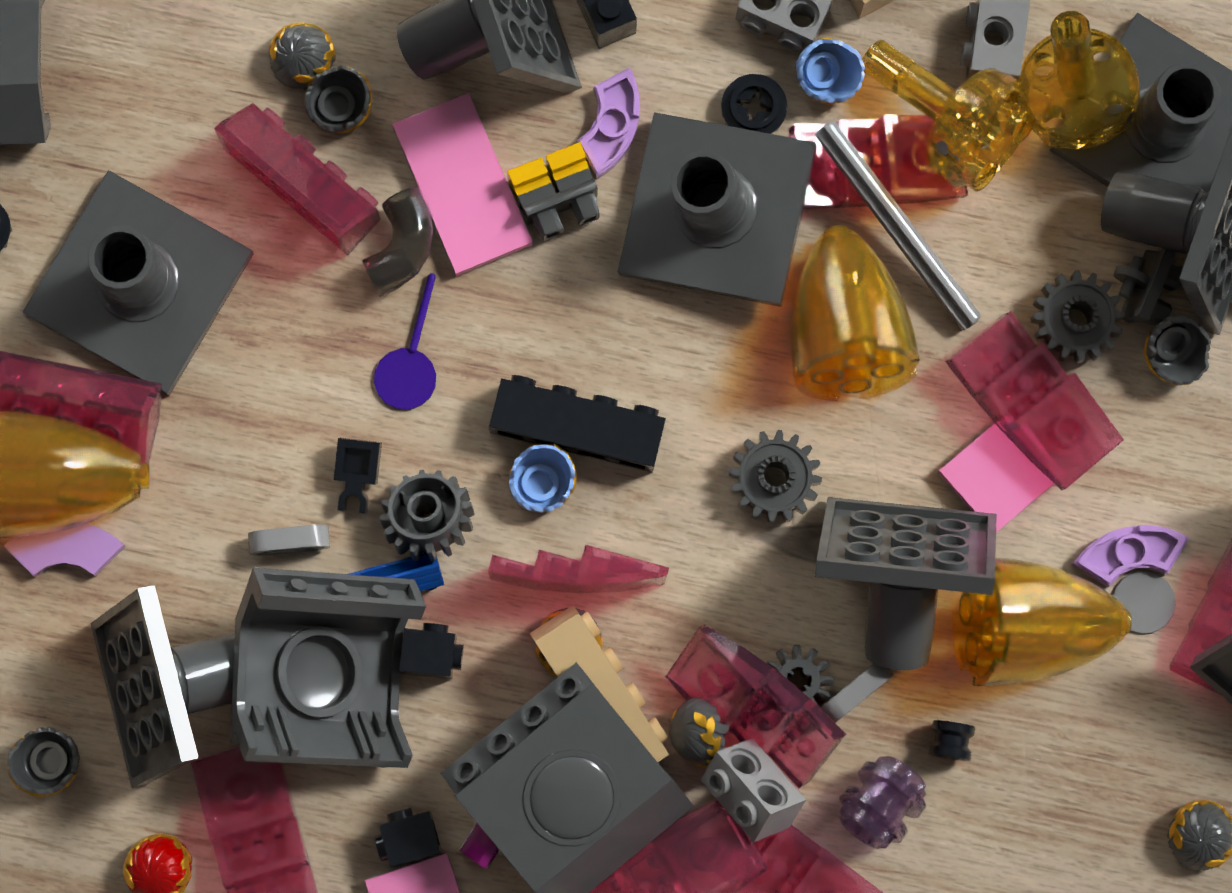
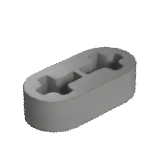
M327 525L266 529L248 533L250 555L254 556L317 551L330 548L329 526Z
M872 664L821 706L819 711L832 726L894 674L887 668Z

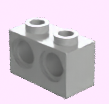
M741 0L737 7L735 19L740 21L741 26L747 31L757 35H763L765 32L778 38V42L785 48L800 52L801 49L816 41L833 0H772L774 7L770 10L758 9L754 5L753 0ZM802 13L811 19L812 24L807 27H798L793 24L790 17L794 14Z
M753 738L717 751L701 778L703 784L753 842L790 828L806 801L804 796Z

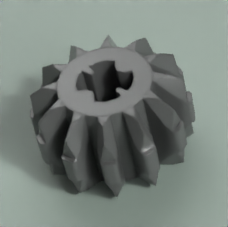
M794 645L792 648V660H790L783 649H779L776 652L782 667L772 661L766 662L764 667L769 672L775 674L776 677L762 678L761 685L766 687L775 686L776 688L775 691L770 692L765 697L768 703L774 701L779 696L783 699L778 706V713L784 714L789 704L792 703L794 704V717L801 718L804 702L812 714L819 711L818 704L813 696L821 701H829L831 695L819 687L820 685L829 686L834 684V677H820L819 672L826 670L830 663L828 660H824L815 666L812 662L818 653L816 649L812 648L807 653L806 658L801 659V646ZM793 670L800 671L801 678H808V686L804 685L801 688L803 692H795L794 685L787 684L786 678L794 675Z

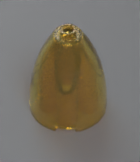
M842 225L827 228L817 238L810 251L799 279L791 323V355L795 386L801 393L809 397L829 401H838L840 398L839 392L853 394L867 390L871 398L894 391L906 385L917 376L916 367L920 361L913 325L905 302L891 274L872 247L855 231Z
M0 410V538L44 535L78 527L122 509L140 498L141 489H149V463H141V455L122 442L75 422L40 414Z
M995 558L993 595L962 592L959 611H952L953 646L956 659L961 671H969L973 678L972 685L974 686L1027 683L1074 670L1103 656L1121 643L1130 632L1132 624L1130 612L1125 609L1123 603L1103 588L1082 577L1058 568L1011 558Z

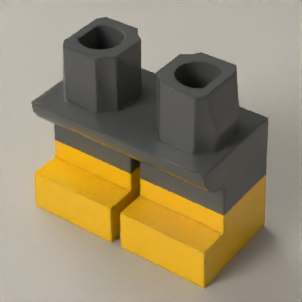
M581 142L546 155V166L541 157L507 171L509 185L528 225L534 224L543 240H548L564 232L558 213L572 208L579 226L599 219L600 213L596 199L598 187L590 172ZM548 171H549V174H550V176H551V179H552V181H553V183H554V186H555V188H556L557 193L555 192V190H554V188H553V185H552V183H551V180H550V178H549V176H548Z

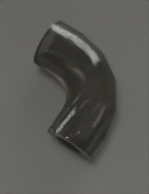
M418 187L402 190L383 202L382 208L391 224L393 232L392 239L389 245L382 251L362 260L379 297L399 289L418 275L431 253L434 227L428 205Z

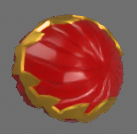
M165 833L150 835L138 841L129 850L123 864V876L132 893H183L191 879L192 856L178 837Z

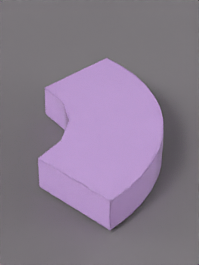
M630 68L594 86L593 90L598 103L597 117L591 129L577 140V143L581 142L587 164L596 180L608 173L621 161L631 146L637 131L640 100L636 80Z
M77 521L43 523L19 533L4 545L35 577L51 567L65 564L82 567L94 576H97L126 547L108 532L96 526Z
M1138 525L1125 527L1109 532L1092 542L1078 555L1072 566L1107 588L1121 574L1133 569H1151L1166 575L1189 538L1179 532L1160 526Z

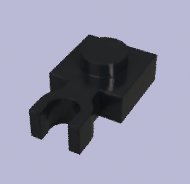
M338 438L333 480L346 481L345 490L339 496V511L346 510L347 498L350 495H354L360 500L359 513H367L368 496L364 490L365 484H378L382 442Z

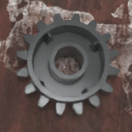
M1079 270L1073 272L1070 281L1061 273L1055 278L1056 288L1046 283L1041 289L1046 298L1037 297L1033 302V306L1040 310V312L1033 314L1030 318L1031 323L1039 324L1040 328L1034 337L1035 339L1044 338L1047 343L1044 349L1046 353L1053 349L1059 352V361L1063 362L1067 356H1074L1075 363L1081 364L1086 354L1095 361L1101 356L1099 346L1103 350L1109 351L1115 345L1110 337H1119L1123 332V329L1116 325L1115 322L1121 321L1125 317V312L1115 310L1114 308L1121 300V296L1109 297L1107 292L1112 284L1108 281L1101 287L1096 285L1097 274L1092 273L1086 281L1082 280ZM1077 309L1083 312L1087 321L1086 325L1077 326V324H1073L1072 320L1070 321V316H1068L1069 310Z
M777 430L774 439L769 440L767 434L762 431L759 433V444L755 445L749 439L744 442L743 445L747 451L746 455L739 452L735 453L733 460L741 466L740 468H731L729 470V476L738 479V483L731 486L730 491L731 494L741 493L743 498L738 504L740 509L748 505L753 508L751 518L756 519L763 513L767 515L768 524H773L776 515H782L786 522H790L792 510L795 509L802 515L807 511V507L803 502L804 498L808 501L816 500L818 495L810 487L820 485L822 482V477L812 475V471L820 466V460H808L807 456L811 452L812 447L811 445L805 446L802 449L797 447L798 435L795 434L788 442L783 440L782 430ZM771 467L781 469L785 473L786 483L778 487L771 486L764 479V471Z
M419 470L418 475L412 477L405 475L403 476V482L397 487L391 486L389 488L391 496L390 499L382 500L381 504L385 514L380 516V521L383 529H386L384 534L388 543H395L398 554L403 555L410 549L413 561H418L422 553H427L430 561L434 562L437 556L436 552L442 550L449 557L452 555L450 547L452 543L461 546L466 543L462 531L471 532L473 530L470 517L474 516L475 513L472 503L469 502L470 497L466 487L460 488L456 477L452 476L447 480L443 477L440 470H437L435 474H426L424 470ZM429 512L432 513V515L429 516V517H426V518H421V517H420L421 515L424 516V515H425L424 513H427V514H429Z

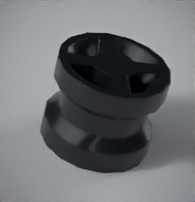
M933 720L932 730L935 733L934 743L929 746L928 755L970 761L972 752L969 750L968 744L969 739L974 736L975 727L962 723Z

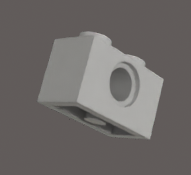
M977 0L976 3H969L966 27L972 28L971 42H964L960 66L967 67L966 81L1015 87L1021 75L1030 0ZM988 31L997 32L1002 36L1004 43L992 45L986 41L984 33Z

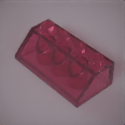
M252 103L221 121L214 130L223 149L347 256L381 220L379 211L375 208L379 204L378 201L364 188L359 187L355 191L344 181L348 176L335 163L329 160L324 164L314 156L316 148L302 135L297 134L293 138L282 128L285 122L270 108L266 107L262 111Z
M0 351V451L144 480L160 418L162 384Z

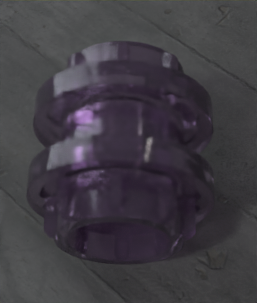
M880 756L875 762H865L858 771L859 779L863 783L861 789L848 786L840 795L839 799L842 807L839 810L841 814L839 819L842 825L861 842L876 849H886L891 842L900 843L908 833V829L902 821L904 816L919 818L925 810L926 803L923 798L926 795L924 790L926 784L911 767L891 756Z

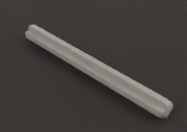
M830 121L817 130L815 133L817 140L958 327L965 330L974 325L981 317L978 310L837 123Z

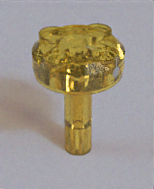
M1066 11L1059 14L1052 21L1051 35L1040 41L1030 51L1022 65L1021 74L1018 79L1020 109L1028 126L1046 146L1067 149L1092 148L1110 141L1131 127L1140 99L1139 74L1130 53L1116 38L1105 32L1091 29L1088 19L1077 11ZM1100 52L1112 55L1105 61L1094 60V55ZM1041 66L1054 68L1046 75L1034 73ZM1113 104L1124 107L1118 114H1108L1104 111L1106 107ZM1053 118H1062L1066 121L1058 128L1046 126V123Z
M879 40L871 45L862 59L865 66L864 72L934 121L926 143V161L939 177L954 187L962 188L968 186L974 191L984 189L994 178L996 172L1009 160L1018 145L1030 134L1035 124L1036 116L1031 112L1030 96L1027 87L1008 73L1001 72L998 69L989 68L971 76L956 90L884 40Z

